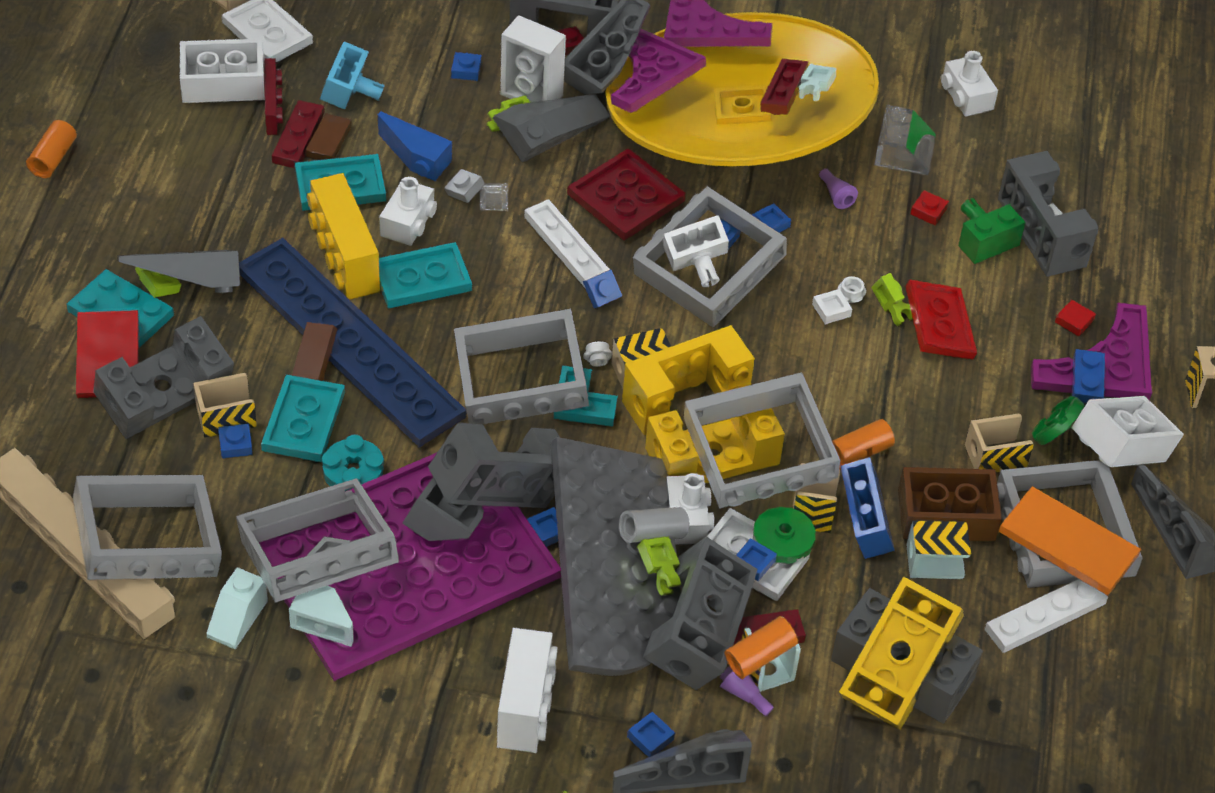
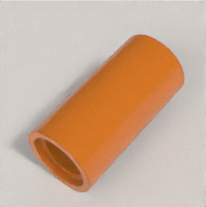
M53 121L26 161L30 172L41 178L51 177L63 156L76 139L77 133L75 129L65 121Z
M879 419L832 440L841 460L839 469L841 470V465L871 457L894 446L895 438L889 424L885 420Z
M779 616L725 650L724 654L732 671L740 679H744L796 646L798 639L789 622Z

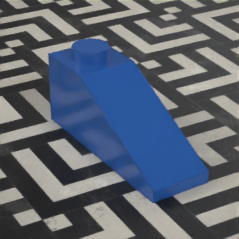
M382 111L379 112V136L410 171L436 181L452 162V141Z

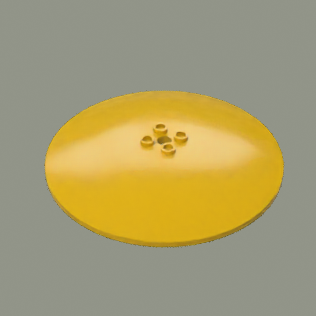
M746 12L724 15L744 21L772 23L771 46L685 47L705 56L706 66L633 113L611 103V94L624 85L628 78H632L633 63L629 57L620 75L606 88L607 108L617 127L634 142L648 150L676 160L695 164L753 166L805 156L832 145L847 136L872 111L878 96L879 81L876 65L869 53L845 33L831 26L802 17L775 13ZM665 29L654 34L664 38ZM782 58L809 61V65L814 64L836 68L834 82L827 92L820 91L819 100L813 101V94H807L803 99H800L798 92L788 115H773L761 112L760 102Z

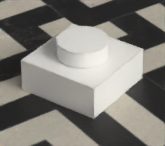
M840 289L813 297L812 305L824 324L851 317L852 308Z

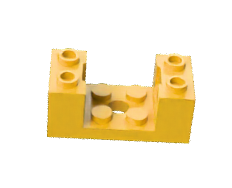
M732 325L625 363L622 403L645 436L647 433L648 417L670 412L671 400L674 399V394L689 387H696L703 382H707L714 394L751 385L755 358Z
M772 408L701 426L710 449H716L720 452L719 455L714 456L722 479L780 464L785 433ZM677 410L648 417L645 443L648 455L663 460L668 476H686L694 473L704 475L705 484L709 483L689 431H683V422Z
M903 576L841 687L839 693L842 698L901 730L916 703L915 695L944 643H949L964 617L963 609ZM898 642H904L910 646V655L904 660H897L891 654L892 647Z

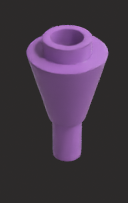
M823 169L820 172L819 176L827 184L828 191L836 208H848L856 201L858 197L856 187L834 177L828 169Z
M730 666L721 674L720 678L723 682L720 687L747 703H751L765 717L774 709V706L760 694V690L750 675L740 679Z

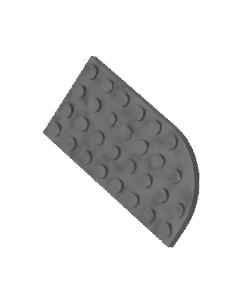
M556 437L551 442L568 668L572 671L607 676L633 673L651 664V662L643 658L651 634L655 629L673 617L681 591L680 587L676 586L671 587L674 592L671 595L661 596L656 586L657 574H648L637 548L640 542L627 543L622 539L619 531V519L624 511L669 508L668 473L661 458ZM671 539L670 541L676 553L675 539Z

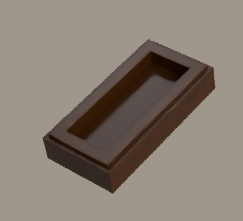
M326 113L306 148V157L318 160L335 159L352 127V120Z
M307 322L292 376L323 381L337 333V328L334 325Z

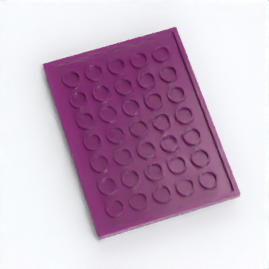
M436 452L362 484V487L395 535L399 562L328 585L335 588L353 623L354 642L350 647L306 632L304 634L331 678L335 681L561 578L560 566L518 507L482 505L484 510L483 518L470 537L464 539L428 541L404 525V519L433 478L428 466L437 454ZM353 512L259 542V545L271 566L274 567L307 556L324 537L350 540L352 542L371 535L357 513ZM295 596L284 600L288 608H290Z

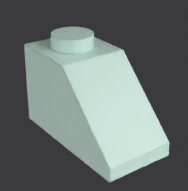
M238 567L235 569L220 591L206 633L207 638L233 649L237 648L268 602L266 585L261 577Z
M327 585L295 596L289 608L290 628L350 647L354 642L353 623L335 588Z

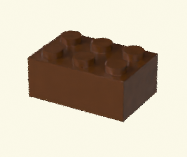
M903 467L898 487L903 539H908L912 521L966 522L969 541H996L1002 517L995 469Z

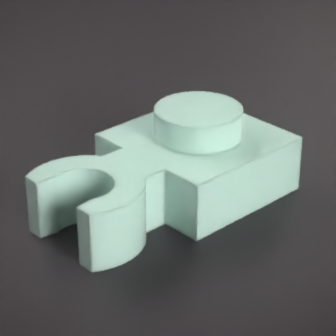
M810 64L801 77L799 98L803 99L805 95L813 94V101L819 100L820 91L827 92L834 82L836 68Z

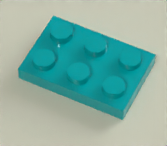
M378 154L295 163L302 211L311 210L307 200V193H311L310 181L344 173L357 205L386 201V190Z
M456 242L379 258L380 288L388 309L472 291V281Z
M107 269L66 304L68 312L76 317L77 312L138 310L139 348L174 316L173 307L154 298L149 293Z
M286 375L261 443L262 451L322 462V456L326 451L345 395V385Z

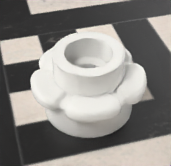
M846 277L838 286V289H840L849 303L859 302L866 295L864 283L857 277Z
M592 342L586 346V353H584L583 357L592 366H603L612 358V351L606 342Z

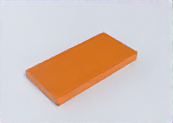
M1033 486L1003 521L999 532L1107 596H1109L1141 551L1139 547Z

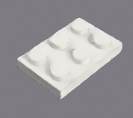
M250 0L222 14V23L240 39L263 40L264 61L265 58H276V62L313 43V35L273 0Z
M729 508L707 537L736 555L750 538L753 539L755 521ZM810 554L790 564L775 562L759 582L754 580L752 588L777 601L809 560Z

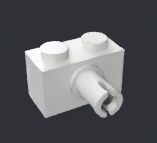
M969 51L965 54V58L946 62L944 73L941 76L942 86L948 90L954 104L960 108L965 117L994 110L998 89L981 66L983 57L977 51Z
M414 177L403 178L379 216L380 236L411 246L416 237L422 235L427 219L429 217L432 218L435 214L437 202L434 201V189L418 184L417 179Z
M719 215L664 233L663 246L673 271L695 265L702 287H709L708 282L710 281L712 285L720 281L711 258L728 253L729 240Z
M691 473L686 476H667L669 508L682 507L689 517L688 534L682 539H675V545L696 544L704 537H707L709 531H712L714 528L713 512H708L707 506H711V489L705 488L704 475Z

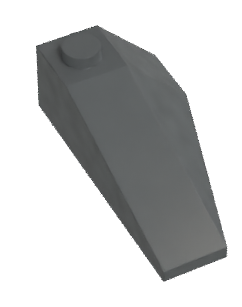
M621 0L565 58L564 82L584 95L603 93L620 75L648 14L650 4L644 0Z
M592 94L517 104L494 115L493 119L523 163L607 120L610 115L597 95Z
M236 250L117 255L118 262L210 288L215 287V293L233 292L234 286H240L239 256Z
M1144 464L1138 465L1131 485L1185 579L1215 572V532L1213 528Z
M433 477L414 503L403 524L428 541L469 538L483 518L484 510L482 505L448 504Z
M722 729L714 733H707L614 771L612 793H639L746 782L752 749L751 741L742 730L731 731Z

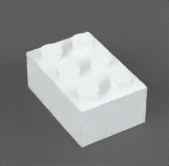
M518 15L502 33L500 94L510 99L526 95L531 103L560 99L563 96L566 35Z
M263 40L180 41V84L183 103L265 100Z
M1145 396L1089 399L1071 427L1079 435L1081 442L1091 447L1099 455L1100 461L1109 467L1166 462L1184 435Z
M513 628L498 709L497 748L537 753L538 741H545L547 731L546 720L547 713L550 712L551 689L555 682L558 647L552 646V633Z

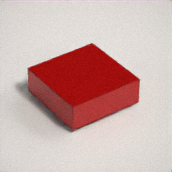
M1071 300L1056 315L1055 323L1080 336L1094 321L1096 313Z

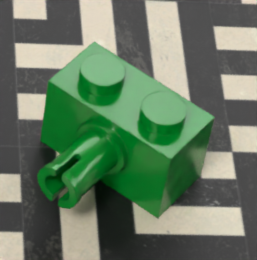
M970 198V201L966 200L962 204L961 211L970 220L963 223L958 246L974 264L1020 245L1026 222L1010 204L988 213L981 208L974 198Z

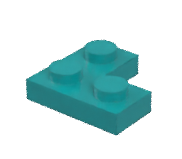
M562 366L559 384L575 381L573 367ZM583 368L589 406L554 412L553 419L613 426L618 396L589 392L592 369Z

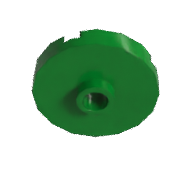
M1075 396L1062 400L1052 408V414L1047 419L1044 417L1038 422L1032 432V437L1039 445L1051 442L1071 427L1085 405Z
M789 507L768 509L759 515L754 523L753 540L777 553L776 563L790 564L803 556L805 558L810 554L815 544L816 529L812 521L803 512Z

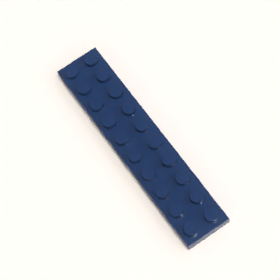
M284 238L239 262V275L302 335L304 334L307 322L329 324L337 328L329 361L419 448L467 417V410Z

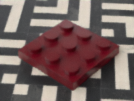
M629 148L567 186L568 196L624 241L685 202L686 198L684 191Z

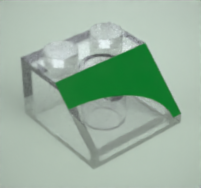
M886 105L874 165L928 175L936 134L914 110Z

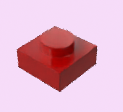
M924 190L913 204L910 215L936 225L947 210L949 201Z

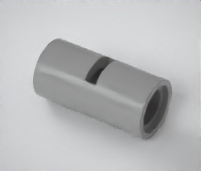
M682 507L624 511L619 519V531L622 539L627 543L661 537H669L670 540L682 539L686 537L689 531V517Z

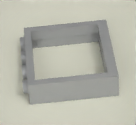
M707 186L700 194H695L682 211L676 212L663 229L657 230L651 241L635 252L633 256L634 274L711 327H714L786 256L787 238ZM708 210L719 215L720 218L763 245L710 299L655 263L665 252L663 246L664 233L695 223Z
M571 309L454 329L469 423L488 424L589 406L587 387ZM564 339L568 340L575 381L474 398L468 356Z
M802 372L685 401L684 421L719 508L738 506L746 501L758 498L766 499L777 493L797 491L804 486L816 483L824 484L838 478L841 460ZM795 402L820 460L724 484L701 425Z
M1100 460L1000 471L997 487L1002 507V522L1020 502L1017 491H1027L1032 486L1036 489L1091 484L1106 529L1138 547L1110 467ZM1009 538L1010 547L1013 551L1016 550L1018 556V571L1023 573L1028 588L1068 584L1078 580L1077 577L1048 560L1040 561L1038 554ZM1141 552L1122 578L1137 575L1142 561Z
M203 475L76 476L73 503L88 580L218 576L222 551ZM194 507L204 547L100 549L92 508Z
M357 478L236 516L241 542L275 602L399 562L395 535ZM354 487L355 493L352 490L345 492L346 489ZM353 512L357 513L371 535L274 567L271 566L259 545V542Z

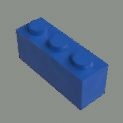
M871 458L841 465L855 537L864 559L895 551L879 479Z

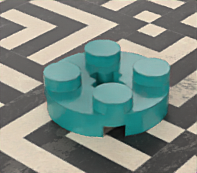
M350 435L346 440L333 444L323 454L324 479L330 487L356 478L362 485L383 476V455L373 443L363 440L359 435ZM350 463L359 464L358 469L354 467L348 469L347 467Z

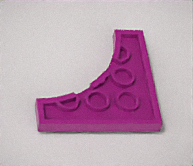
M671 0L664 39L682 47L771 46L772 23L750 22L732 18L713 9L705 0Z
M640 29L628 55L633 63L632 78H628L624 85L611 94V103L633 113L706 66V57L644 29Z
M1117 303L1115 321L1109 335L1104 341L1101 340L1087 351L1105 353V397L1145 396L1150 401L1152 387L1147 307L1145 305ZM1070 357L1047 360L1033 359L1031 365V389L1072 393L1073 359L1071 360Z

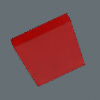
M909 280L905 287L920 352L973 360L977 355V349L961 288Z
M138 310L77 312L76 396L77 398L97 397L93 392L95 370L120 357L124 358L129 367L139 363Z

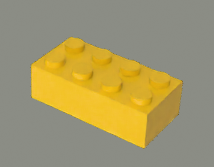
M344 173L311 180V193H307V200L312 213H308V219L311 229H316L318 232L316 235L319 248L326 251L325 259L328 269H333L335 272L334 281L336 288L342 290L349 300L380 292L379 252Z

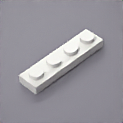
M549 199L525 209V219L583 286V281L610 270Z
M1078 579L987 622L985 631L1002 653H1005L1105 605L1108 596Z

